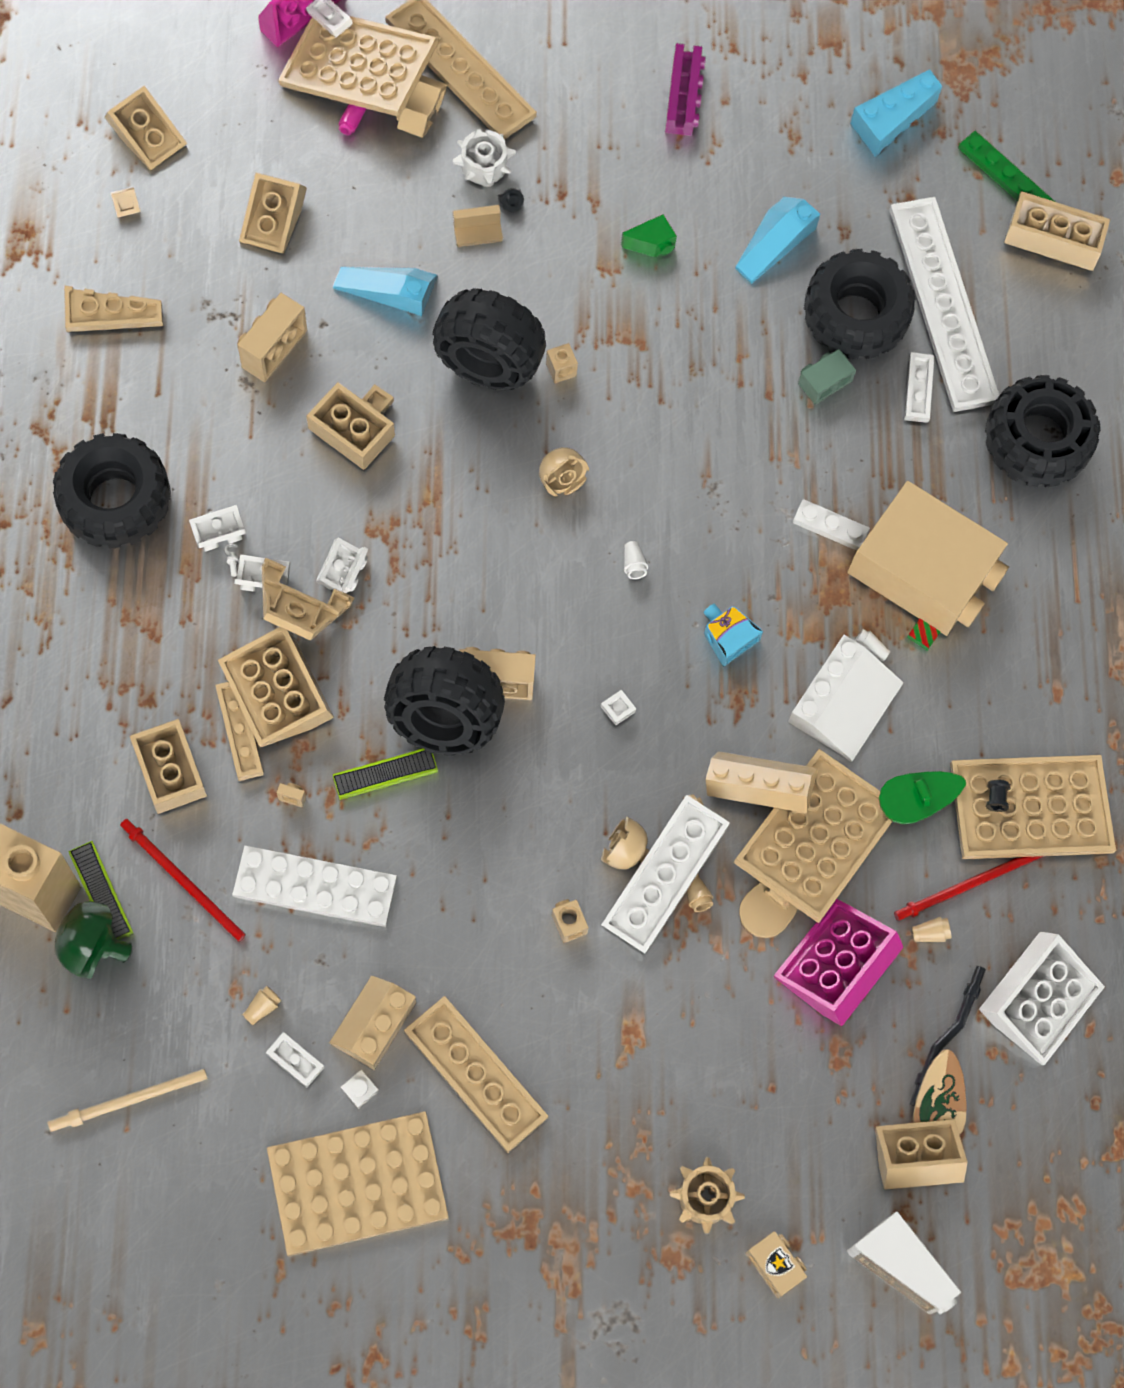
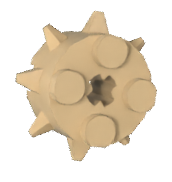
M709 1157L705 1158L702 1167H698L694 1171L682 1166L680 1171L684 1182L680 1189L670 1192V1196L679 1199L680 1207L683 1210L679 1220L683 1223L691 1219L695 1223H700L705 1233H709L712 1224L720 1220L732 1225L735 1220L731 1213V1208L734 1202L745 1198L744 1194L735 1191L734 1183L731 1181L735 1170L731 1168L723 1172L722 1169L712 1166ZM707 1189L708 1193L713 1195L714 1198L705 1201V1197H701V1194Z

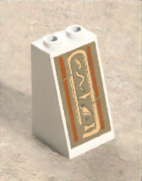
M898 1212L889 1216L846 1251L852 1258L929 1315L934 1312L939 1314L946 1312L958 1303L955 1297L961 1293Z

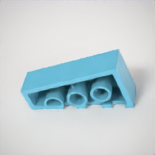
M929 69L855 107L850 124L876 157L886 145H890L895 140L896 136L908 129L915 119H919L937 103L942 85Z

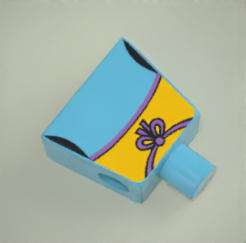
M712 604L703 612L710 620L705 627V637L723 667L761 640L763 631L734 606L722 613L716 604Z

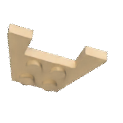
M265 558L262 564L264 620L298 636L312 640L351 607L354 597L339 590H333L326 604L280 583L286 566Z

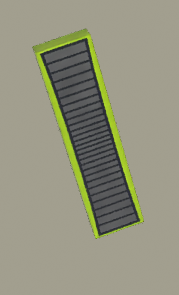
M420 749L332 775L339 800L437 773L438 769L433 753Z
M93 841L68 851L90 902L103 903L109 907L112 914L111 927L115 938L122 940L134 934Z

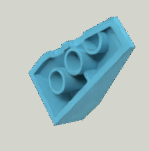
M783 197L767 211L735 269L753 283L816 230L820 213L804 199Z
M341 267L333 284V289L422 316L438 275L418 268Z

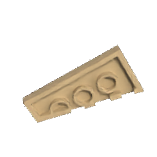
M64 285L65 328L67 332L163 326L161 300L130 296L128 298L118 296L117 293H96L92 289L84 288V290L73 289V286Z

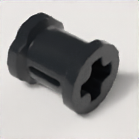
M1004 780L989 781L987 787L990 789L986 808L995 812L1009 810L1007 795L1008 790L1011 789V784Z

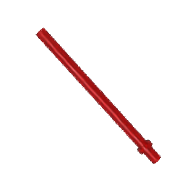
M127 818L121 822L120 826L129 834V839L132 842L136 841L238 942L246 936L218 906L143 834L144 831L140 827H136Z
M1044 856L1016 857L915 903L913 901L908 902L906 907L894 912L897 921H900L909 916H918V912Z

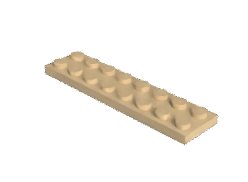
M408 0L385 16V22L389 26L437 38L438 45L427 65L445 84H448L447 86L489 130L503 134L505 140L536 118L537 112L428 0Z

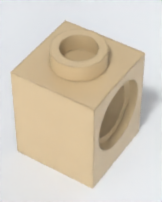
M569 343L547 350L546 366L554 384L577 376L578 362Z
M569 899L555 904L556 908L552 909V918L563 943L588 933V925L577 899L571 902ZM566 914H571L575 917L576 921L573 924H566L562 917Z

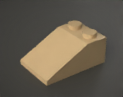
M142 86L110 109L105 115V119L117 135L150 171L187 145V142L145 86Z
M255 173L239 242L284 254L301 213L307 187L295 182Z

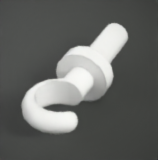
M230 543L225 546L224 551L228 555L227 563L230 565L231 576L235 577L237 576L236 564L239 563V557L236 556L235 552H230L228 549L230 547L237 548L238 545Z

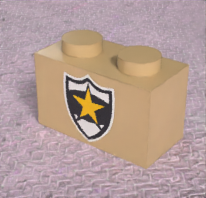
M774 1231L749 1249L746 1255L775 1296L780 1298L807 1278L805 1274L807 1269L799 1257L794 1258L789 1252L790 1245L782 1234L777 1235Z

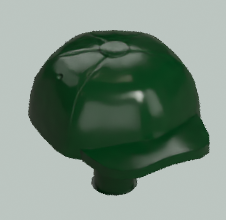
M90 901L78 903L66 914L57 931L54 945L58 960L64 968L81 978L92 979L100 958L106 959L109 956L124 963L132 954L131 943L115 938L111 927L112 914L106 904Z

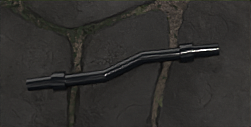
M976 966L970 983H967L963 995L965 997L955 1022L932 1044L922 1072L918 1073L914 1082L916 1087L910 1100V1105L915 1107L922 1081L934 1058L965 1027L974 1000H977L980 995V984L986 971L985 968Z

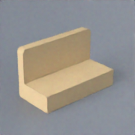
M499 205L454 210L453 227L457 246L463 247L502 242L503 235L500 224L501 213Z

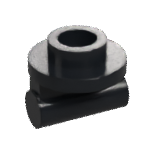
M511 188L502 194H498V200L505 210L514 212L522 207L524 196L520 189Z

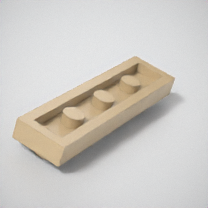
M225 682L215 685L238 781L264 775L254 734L229 683Z

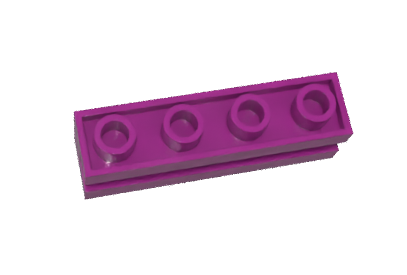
M676 43L665 133L692 136L693 127L698 128L699 113H695V110L700 108L702 94H697V92L703 86L704 75H700V70L705 68L706 56H702L703 46L694 45L693 52L684 51L685 44Z

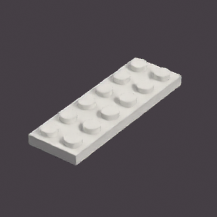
M686 795L601 925L646 954L729 827L730 822Z
M244 846L232 895L235 898L386 927L397 875Z

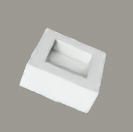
M622 690L601 703V708L615 726L636 712L635 706Z
M362 1070L341 1086L342 1091L358 1109L379 1092L378 1088Z

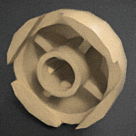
M561 447L552 450L542 459L539 477L549 494L558 496L556 493L564 492L566 496L578 490L587 479L585 474L586 471L589 472V467L577 451Z
M628 816L626 820L622 819L608 839L611 840L610 849L608 851L604 848L601 861L616 869H629L634 867L637 862L642 863L649 853V849L646 848L648 838L644 828Z

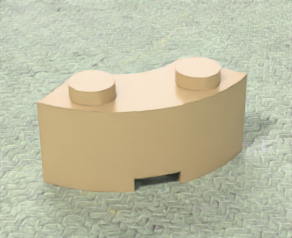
M422 75L401 116L396 117V120L399 121L397 128L423 138L433 124L429 120L434 110L438 112L448 84Z

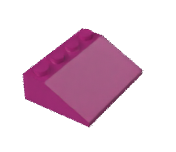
M315 0L270 1L258 16L260 31L273 44L279 47L309 24L312 16L308 14L306 7ZM331 0V1H332L334 4H338V3H339L340 1H342V0Z
M836 899L822 920L814 924L775 973L774 978L821 1015L843 1026L904 947L897 931Z

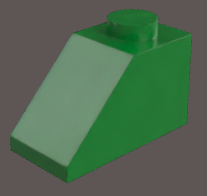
M664 214L622 232L621 246L627 250L656 257L661 254L666 255L675 248L677 235Z

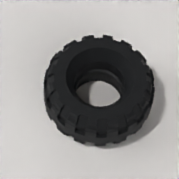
M852 249L847 254L842 251L831 256L830 260H827L825 263L822 262L816 269L813 277H811L804 302L805 321L810 331L814 332L813 337L821 346L827 345L831 353L839 349L844 355H847V359L854 360L865 356V359L879 357L880 353L889 352L896 347L910 326L916 300L915 291L912 290L910 285V278L904 270L898 269L899 265L890 257L886 259L881 256V252L874 250L869 253L863 252V249ZM847 296L863 297L874 304L879 315L866 320L852 318L842 311L838 301Z
M473 288L470 291L468 289L462 290L457 295L451 297L450 301L447 300L436 320L432 333L434 336V350L447 368H450L456 375L471 381L475 385L485 386L492 390H514L525 385L535 375L546 348L545 331L542 328L541 322L537 317H534L531 310L509 296L506 297L499 294V292L485 291L479 288Z
M1036 375L1034 379L1025 377L1017 380L1014 385L1004 389L993 404L985 427V433L987 434L986 446L990 454L994 455L993 461L1000 470L1005 469L1009 473L1008 477L1017 482L1020 479L1025 481L1027 486L1038 487L1039 484H1044L1045 487L1059 486L1061 482L1066 480L1069 482L1084 470L1095 453L1101 428L1100 420H1098V416H1095L1097 410L1091 399L1086 400L1084 397L1085 393L1078 386L1072 387L1067 384L1068 380L1061 377L1055 380L1050 379L1049 375ZM1031 415H1043L1051 418L1062 429L1064 439L1057 442H1045L1037 439L1027 430L1024 418Z
M102 433L93 435L94 439L87 442L84 440L80 441L74 446V450L71 453L67 452L59 462L60 468L55 472L53 479L55 504L62 521L69 528L70 532L77 538L81 537L86 540L90 545L96 547L108 545L109 549L121 548V545L127 543L133 545L140 542L141 538L146 534L148 536L151 535L158 528L159 521L165 518L170 500V484L167 472L157 453L148 448L145 442L134 437L129 439L126 434L113 433L112 436H105ZM111 479L127 480L136 486L131 499L116 508H101L90 501L94 490L103 482Z
M436 646L424 647L421 651L416 649L410 652L408 656L402 659L401 663H397L394 667L384 696V701H386L384 708L388 722L393 724L395 732L400 737L406 738L407 742L413 746H419L427 752L442 753L447 756H454L455 754L465 755L473 753L474 749L480 750L486 743L492 740L493 734H496L505 705L503 687L500 685V679L497 674L490 670L491 667L484 661L474 658V655L446 646L444 648H436Z

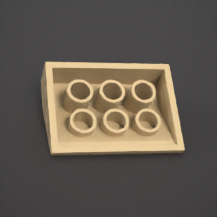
M278 627L218 660L259 747L312 730L334 718L292 632Z

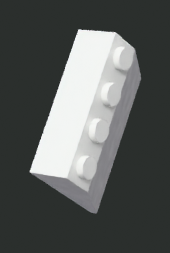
M843 635L792 711L788 723L852 762L904 682L868 649L848 636Z
M1039 932L979 1010L994 1027L1038 1063L1045 1065L1105 986L1059 934Z

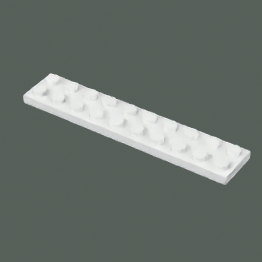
M930 197L891 204L889 209L953 412L993 405L999 397V393L936 198Z

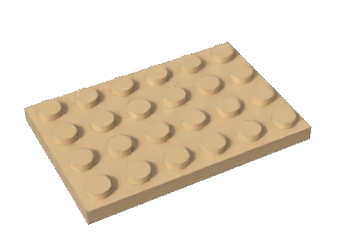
M352 16L349 17L353 24L339 36L334 37L312 17L278 79L280 86L400 117L438 45L437 38Z
M818 749L806 765L818 768L808 813L774 808L734 861L737 866L817 923L822 920L893 822L885 816L880 808V791L820 749Z
M1101 755L951 761V773L960 775L966 780L965 788L955 799L962 859L1112 854L1116 851ZM1004 780L1011 784V789L1008 790L1007 795L1009 810L995 812L986 808V802L989 801L990 789L987 787L989 781Z
M426 1111L267 1147L288 1257L449 1219Z

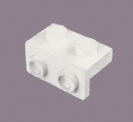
M237 505L189 520L198 548L204 547L205 551L218 548V542L228 540L229 544L243 539L242 535L246 534Z
M339 537L334 539L316 582L332 591L336 589L345 594L349 591L352 592L359 580L356 578L359 570H362L367 563L368 557H366L368 548L364 546L359 549Z
M240 554L237 579L234 581V584L240 585V590L255 592V587L262 588V564L265 558ZM270 559L286 566L280 583L287 586L291 562Z

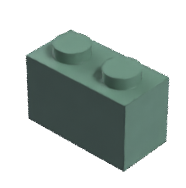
M838 349L833 353L828 352L824 354L819 362L814 365L808 364L800 372L798 384L811 401L817 404L852 382L856 369Z

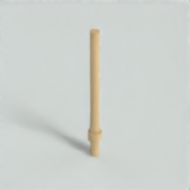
M205 1069L81 1111L79 1108L69 1111L66 1116L48 1121L50 1132L70 1125L76 1127L82 1125L85 1120L206 1080Z

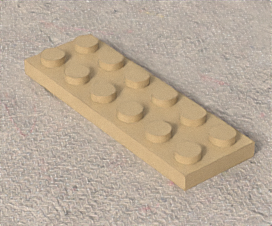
M445 996L404 1029L406 1035L507 1153L548 1119L549 1116Z

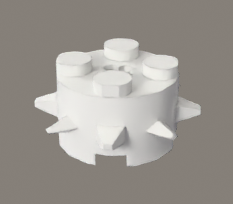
M477 129L476 134L472 132L464 141L458 140L457 143L462 148V154L453 159V164L462 166V172L466 180L489 187L500 180L505 173L510 174L512 172L507 166V160L516 155V151L506 147L503 134H498L491 130L482 132L481 129Z

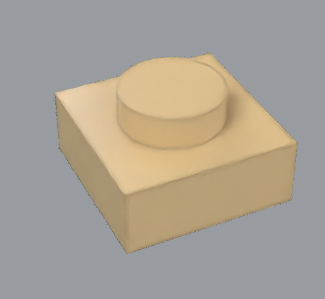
M134 187L111 193L117 217L140 212Z
M374 384L362 400L383 415L394 402V397Z
M280 783L277 790L278 800L303 808L306 795L302 787L293 783H288L287 785Z

